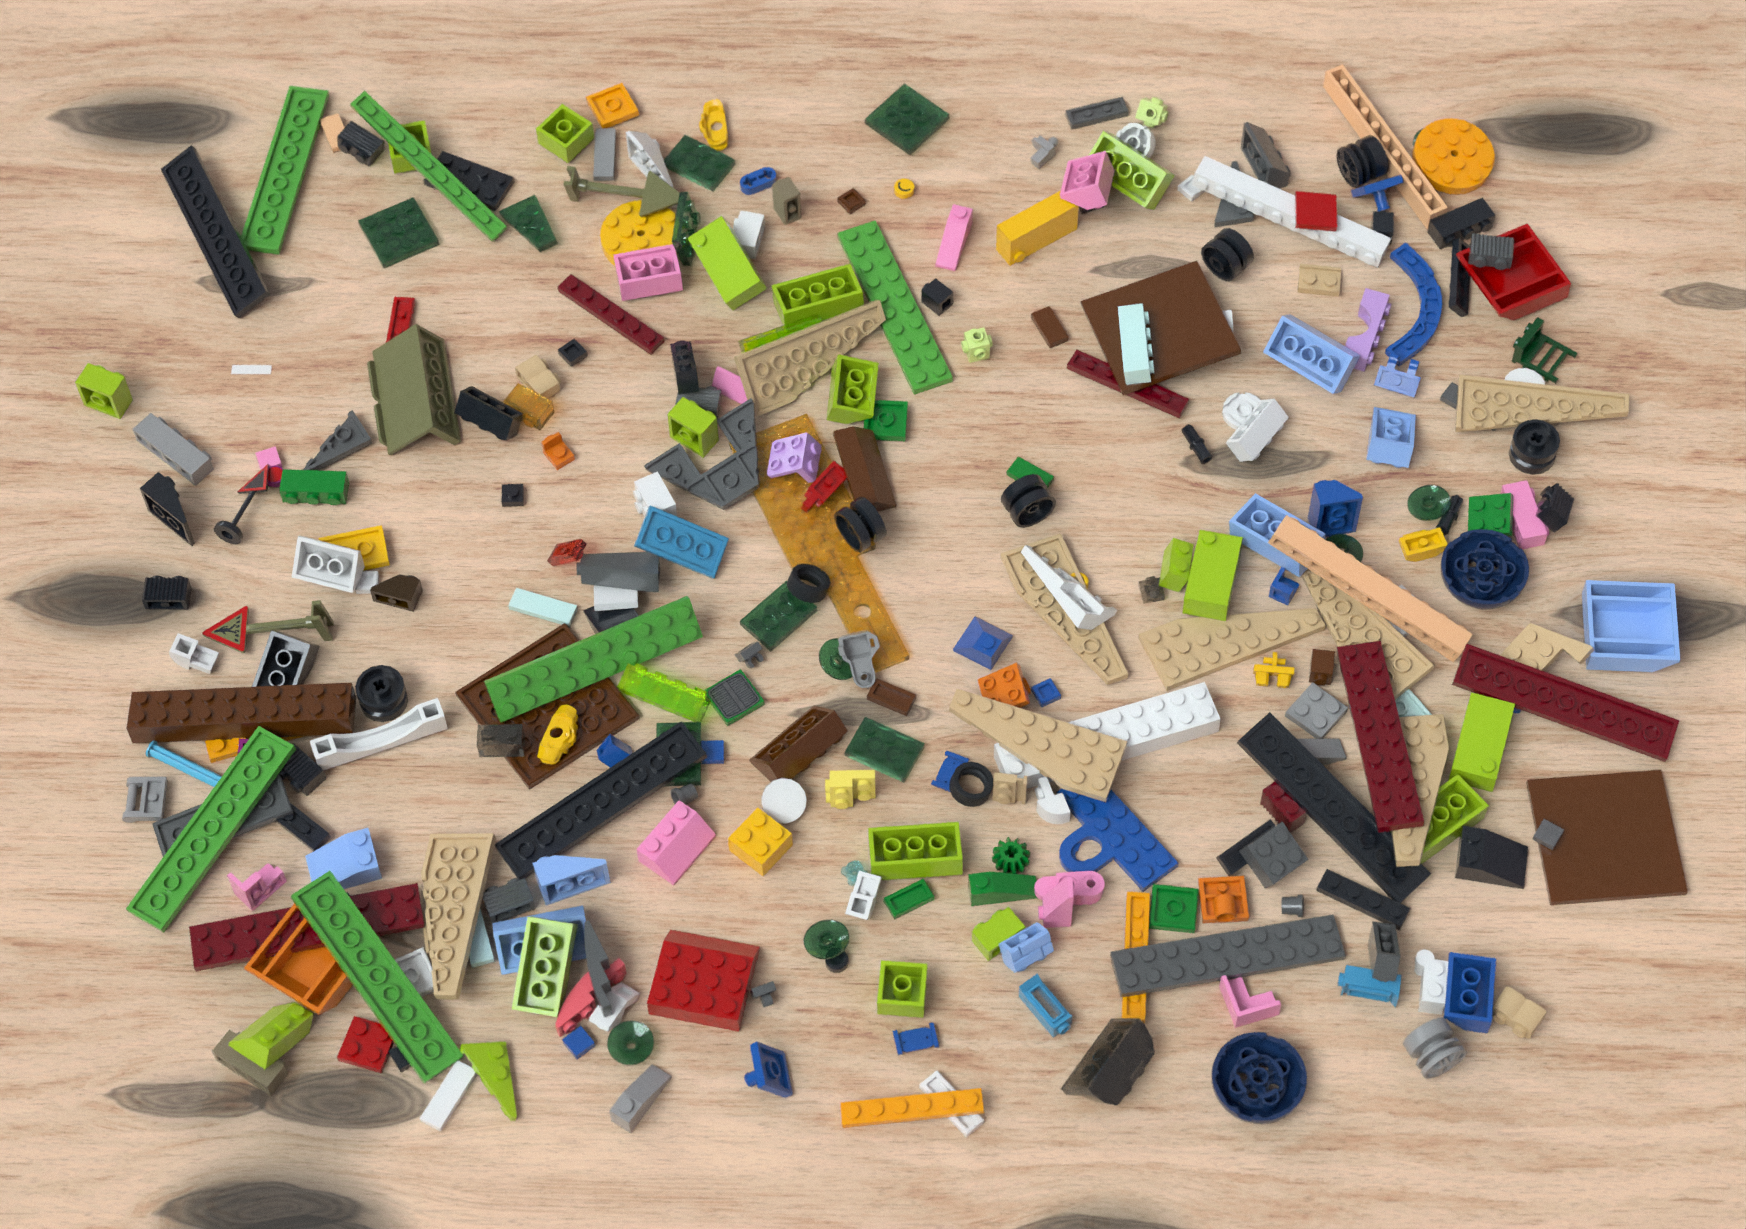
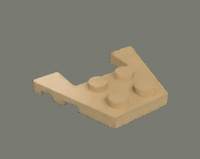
M1529 623L1500 656L1545 671L1563 651L1581 665L1594 649L1588 644Z

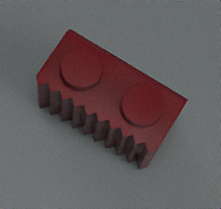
M1275 781L1263 789L1260 805L1266 808V811L1269 812V815H1272V818H1275V821H1278V823L1283 822L1290 833L1305 823L1307 813Z

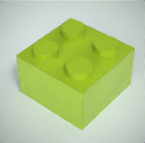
M561 104L536 128L538 144L567 163L594 139L593 123L564 104Z
M425 120L401 125L431 153ZM388 143L394 174L416 170Z
M88 363L75 381L84 406L121 419L133 401L125 377L118 372L108 371L100 365L95 366Z
M682 397L667 414L670 438L704 458L719 441L717 417L711 411H705L700 408L696 402Z
M881 960L877 1014L924 1018L927 964Z

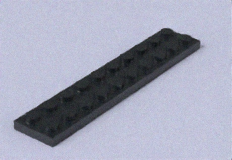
M191 145L161 168V171L234 316L241 318L271 294L196 148Z
M1270 712L1238 740L1237 744L1392 900L1401 904L1431 875L1421 863L1416 866L1396 867L1392 834L1389 831L1378 833L1375 817Z
M681 721L495 843V848L517 878H526L535 872L533 863L537 862L538 859L561 855L707 758V754Z

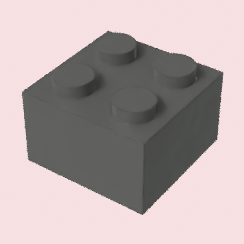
M1283 822L1274 825L1239 850L1264 888L1274 885L1308 860Z

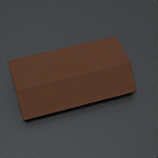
M852 426L833 431V437L853 501L860 496L870 501L878 512L896 508L897 505L873 430Z

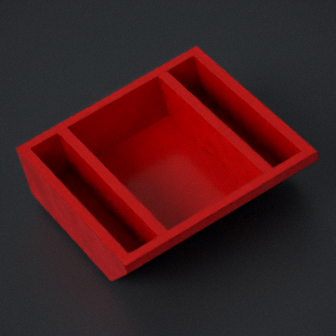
M1528 223L1498 235L1505 238H1514L1513 259L1510 269L1499 270L1490 266L1476 267L1473 264H1468L1470 248L1456 253L1459 261L1500 317L1515 321L1568 297L1571 282Z
M670 929L663 940L647 1001L649 1015L739 1032L760 946Z

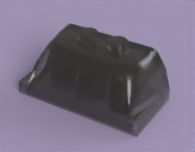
M1111 1018L1063 1084L1061 1090L1066 1095H1080L1096 1103L1118 1105L1124 1096L1131 1091L1132 1085L1144 1073V1068L1155 1054L1153 1039L1140 1018Z

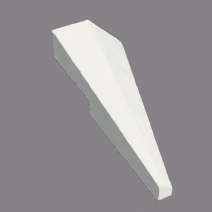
M1024 546L1021 553L1077 628L1092 630L1116 614L1117 610L1114 607H1106L1101 604L1102 598L1098 595L1094 597L1085 589L1083 584L1064 570L1052 568L1048 565L1049 559L1045 556L1041 558L1032 550L1031 546Z

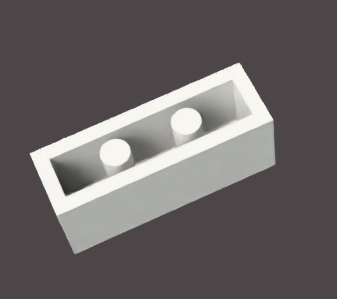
M1275 398L1261 400L1228 439L1226 444L1240 462L1254 461L1260 456V451L1272 441L1275 433L1284 427V422L1289 417Z

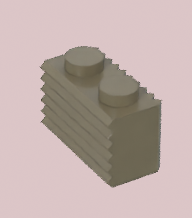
M787 177L773 183V208L784 225L801 219L800 192L796 189L791 178Z

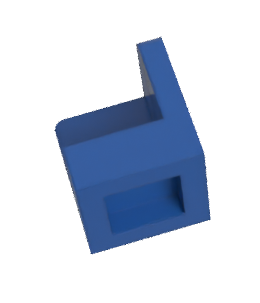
M1281 567L1270 586L1269 597L1288 606L1299 588V583L1284 577L1286 569Z
M611 734L608 735L597 749L599 761L610 768L632 754V748Z

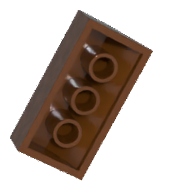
M814 705L749 759V761L770 782L780 778L794 780L793 777L799 772L808 769L810 763L816 758L823 756L832 744L840 742L848 730L835 710Z

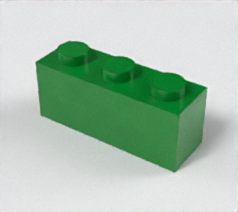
M283 469L279 492L282 501L289 504H346L349 480L346 471Z

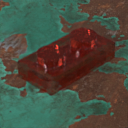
M582 539L556 544L547 562L552 566L577 562L582 558L583 550L587 543Z

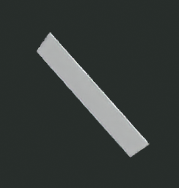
M232 365L231 374H271L272 365Z

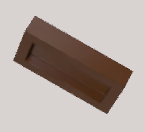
M1050 306L1031 313L1032 321L1049 348L1068 342L1069 336Z
M876 678L867 694V700L907 716L916 700V694Z

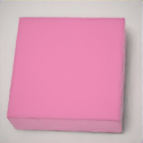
M276 446L255 453L260 469L264 468L267 464L270 465L269 467H282Z

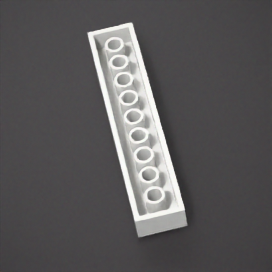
M1205 682L1067 723L1127 741L1122 760H1126L1219 732L1221 719ZM999 743L994 744V758L1000 773L1017 775V778L1024 779V776H1027V789L1038 786V779L1045 777L1039 773L1038 769L1029 763L1027 765L999 746ZM1047 776L1049 782L1054 781Z

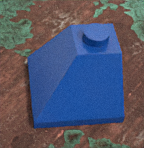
M975 616L953 648V651L992 670L1013 638V635Z

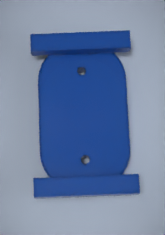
M946 750L945 756L947 758L942 763L936 781L933 780L931 785L950 792L949 783L955 769L962 763L969 762V759Z
M934 1022L929 1023L930 1028L922 1027L903 1031L899 1034L897 1030H893L897 1054L902 1055V1051L911 1052L926 1049L933 1044L934 1048L939 1047Z

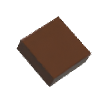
M854 188L837 197V202L849 215L866 205V200Z

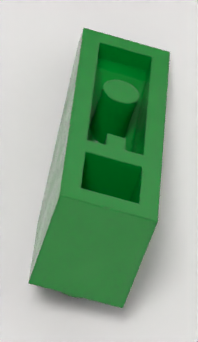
M992 871L968 874L971 907L1037 899L1034 893L1035 883L1037 882L1036 876Z

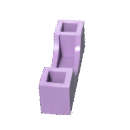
M1367 288L1364 291L1358 317L1367 324L1368 330L1358 336H1348L1345 347L1361 355L1354 369L1365 372L1367 364H1372L1375 354L1372 352L1373 347H1378L1380 336L1377 335L1379 331L1383 332L1386 320L1383 318L1384 315H1389L1392 305L1388 303L1389 294Z

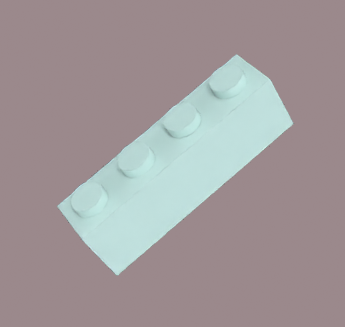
M1143 303L1119 306L1118 315L1126 385L1151 382L1150 373H1154L1153 360L1149 361V357H1152L1153 353L1152 345L1147 343V340H1151L1150 327L1146 328V324H1150L1148 311L1144 312Z

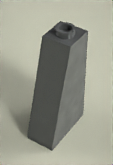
M649 552L581 554V560L576 564L577 576L581 575L582 584L659 592L660 558Z

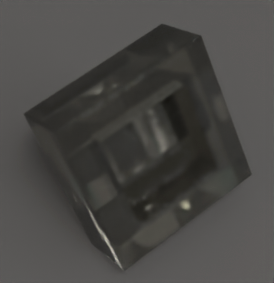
M1151 576L1139 581L1138 587L1143 604L1165 600L1163 587L1159 586L1160 577L1155 578V576Z

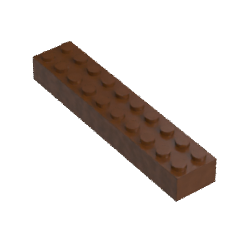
M352 682L132 692L126 729L133 744L151 743L154 740L157 742H181L215 739L228 740L233 738L249 739L258 726L278 737L353 733L357 698Z

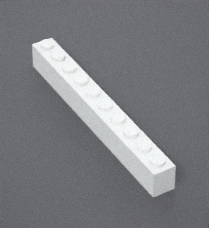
M1204 156L1194 174L1192 186L1231 202L1238 207L1247 209L1256 215L1267 218L1274 223L1285 226L1312 240L1323 243L1330 248L1341 251L1348 256L1359 259L1368 265L1378 268L1387 252L1391 238L1340 215H1337L1336 232L1295 228L1294 195L1209 157Z

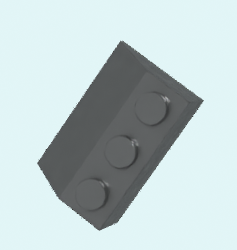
M1249 122L1244 123L1241 150L1257 179L1279 189L1288 186L1291 172L1289 167L1283 163L1280 151L1275 149L1272 137L1268 136L1264 128Z

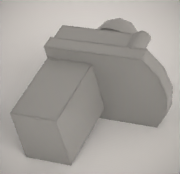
M1041 135L1038 138L1032 139L1033 146L1038 150L1031 157V162L1035 167L1040 169L1049 159L1051 160L1056 155L1055 147L1058 144L1056 137H1051L1048 141Z

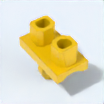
M1273 651L1272 658L1263 657V663L1271 665L1254 664L1253 674H1255L1256 686H1268L1269 676H1277V687L1288 688L1291 677L1294 675V667L1277 666L1285 665L1286 659L1277 658V652Z

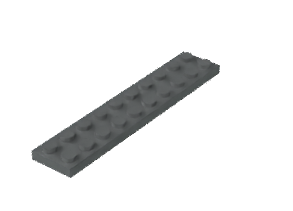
M1334 914L1111 951L1110 953L1120 997L1220 981L1221 976L1226 975L1227 979L1340 961L1346 957Z

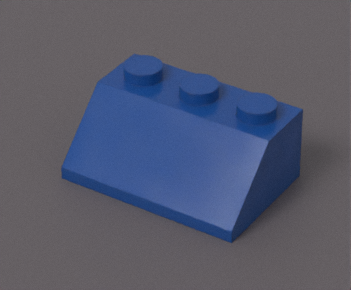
M1322 480L1314 483L1308 512L1309 524L1324 532L1325 537L1356 532L1363 500L1362 494L1337 480Z
M1449 952L1444 1008L1445 1019L1465 1031L1488 1033L1492 1023L1496 958Z

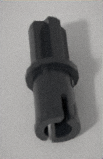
M1190 424L1183 427L1182 433L1190 444L1189 448L1197 455L1200 463L1206 464L1212 460L1213 456L1205 446V440L1199 437L1194 427Z
M1459 495L1452 496L1447 507L1441 512L1442 517L1436 528H1441L1443 535L1449 533L1453 522L1458 519V512L1463 503V498Z

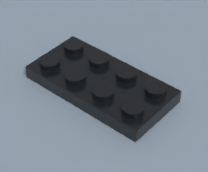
M444 151L437 158L488 209L493 211L498 209L514 183V177ZM426 178L423 180L425 186L436 189Z

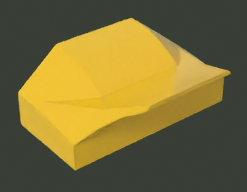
M1441 528L1428 531L1421 530L1405 534L1399 538V544L1405 559L1412 562L1436 557L1444 552L1448 545Z

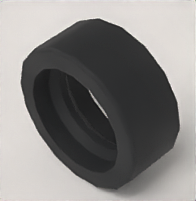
M798 564L793 567L790 573L787 588L799 600L817 603L825 598L831 582L829 576L819 567L811 564ZM801 580L809 581L817 587L807 585Z
M966 762L955 769L949 783V790L952 797L958 803L964 806L976 807L988 800L993 789L994 779L991 772L985 766L976 762ZM973 775L979 778L984 785L983 792L978 794L968 793L960 786V777Z

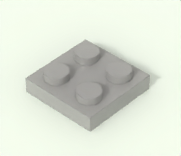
M1312 682L1286 711L1285 717L1316 739H1323L1346 714L1348 707Z

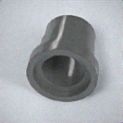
M691 783L670 791L674 804L680 800L687 805L698 798V793Z
M1303 894L1282 897V914L1303 917Z

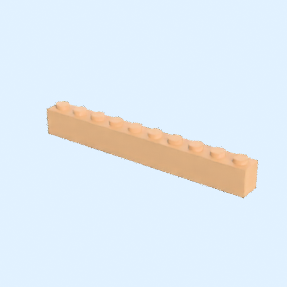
M1342 64L1326 71L1323 84L1324 89L1360 138L1373 135L1381 143L1388 159V172L1386 174L1389 178L1402 175L1404 183L1395 186L1428 230L1430 220L1447 213L1448 207Z
M1286 515L1268 542L1452 662L1461 655L1466 643H1468L1473 635L1464 626L1457 625L1445 614L1432 609L1428 603L1418 600L1408 590L1401 589L1389 578L1379 575L1372 567L1362 564L1353 555L1337 548L1333 542L1326 541L1316 531L1306 528L1293 517Z

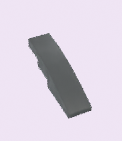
M586 921L585 951L587 966L596 1000L605 1018L613 1014L611 1004L605 994L611 991L610 981L604 971L610 968V964L590 921Z

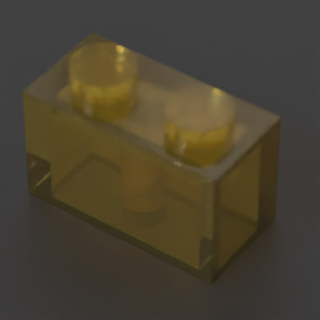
M519 383L504 400L505 404L523 413L522 421L526 426L534 427L539 431L554 414L553 401Z

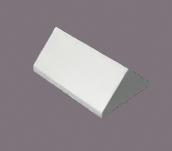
M299 535L296 544L292 578L350 593L354 592L365 567L361 552Z

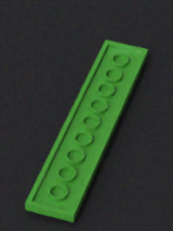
M289 86L241 235L248 251L280 254L321 124L320 120L323 118L328 102V90Z
M876 221L838 232L839 242L869 303L875 300H880L886 320L880 326L913 394L915 395L953 382L951 372Z
M685 596L485 680L484 683L499 721L504 722L702 638L703 635L690 598Z
M258 726L132 899L126 910L164 933L295 752V746Z
M331 871L326 872L291 895L293 902L424 1084L455 1064L457 1060L459 1061L463 1058L461 1051Z

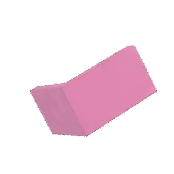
M269 863L258 872H254L243 883L231 872L227 875L234 894L252 911L287 882L284 872L278 866L273 868Z
M1226 975L1221 976L1219 988L1235 1028L1279 1015L1281 1003L1280 1000H1275L1272 991L1249 997L1242 977L1228 981Z

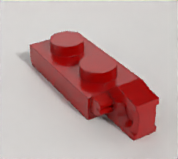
M833 461L808 487L804 494L807 499L802 503L801 507L804 512L808 513L815 505L819 508L847 480L842 466Z

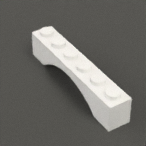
M436 698L416 705L403 716L380 727L350 734H329L311 740L310 744L317 765L323 770H327L446 730L448 727L439 699Z

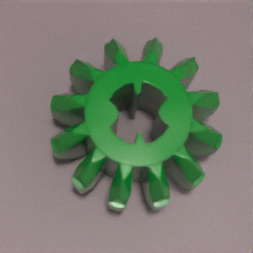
M1008 837L1006 843L999 840L998 847L993 848L994 855L992 856V862L996 864V870L1003 869V873L1011 872L1016 874V871L1023 873L1025 867H1028L1030 864L1028 859L1030 851L1026 850V843L1019 844L1018 838L1013 842Z

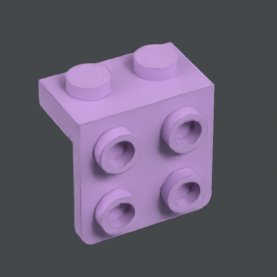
M808 432L775 440L771 447L767 475L770 478L797 472L808 483L814 482L818 471L821 445Z

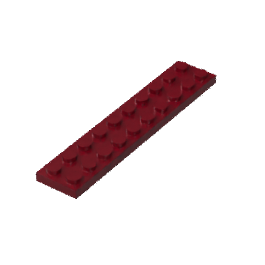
M1381 641L1337 647V656L1378 833L1424 826L1423 814Z
M1467 643L1452 685L1479 695L1514 703V708L1666 762L1679 724V720Z
M418 883L349 896L377 936L425 928ZM291 907L189 926L195 972L250 961ZM300 910L294 913L289 920L290 923L279 936L277 935L269 945L270 948L265 953L266 958L274 957L305 917ZM309 925L303 934L302 932L300 933L290 950L292 953L326 946L311 925Z

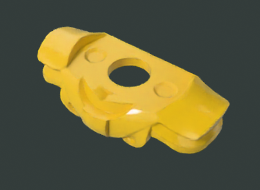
M719 99L710 100L704 104L703 113L699 121L700 131L703 133L710 148L715 151H721L728 145L726 116L723 104ZM715 123L722 124L720 130L714 131L711 129Z
M561 705L553 715L537 754L542 763L556 764L560 760L562 753L567 754L569 748L575 743L578 730L576 724L578 715L574 707ZM556 728L563 730L560 737H551L552 730Z

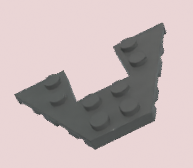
M752 398L717 419L718 426L736 451L735 454L700 474L679 443L645 464V469L652 474L658 472L662 479L722 510L760 488L755 409Z

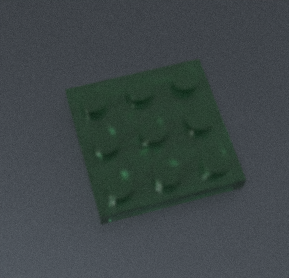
M904 83L865 118V124L911 155L949 120V114Z
M414 197L358 220L362 232L383 269L439 245L438 238Z

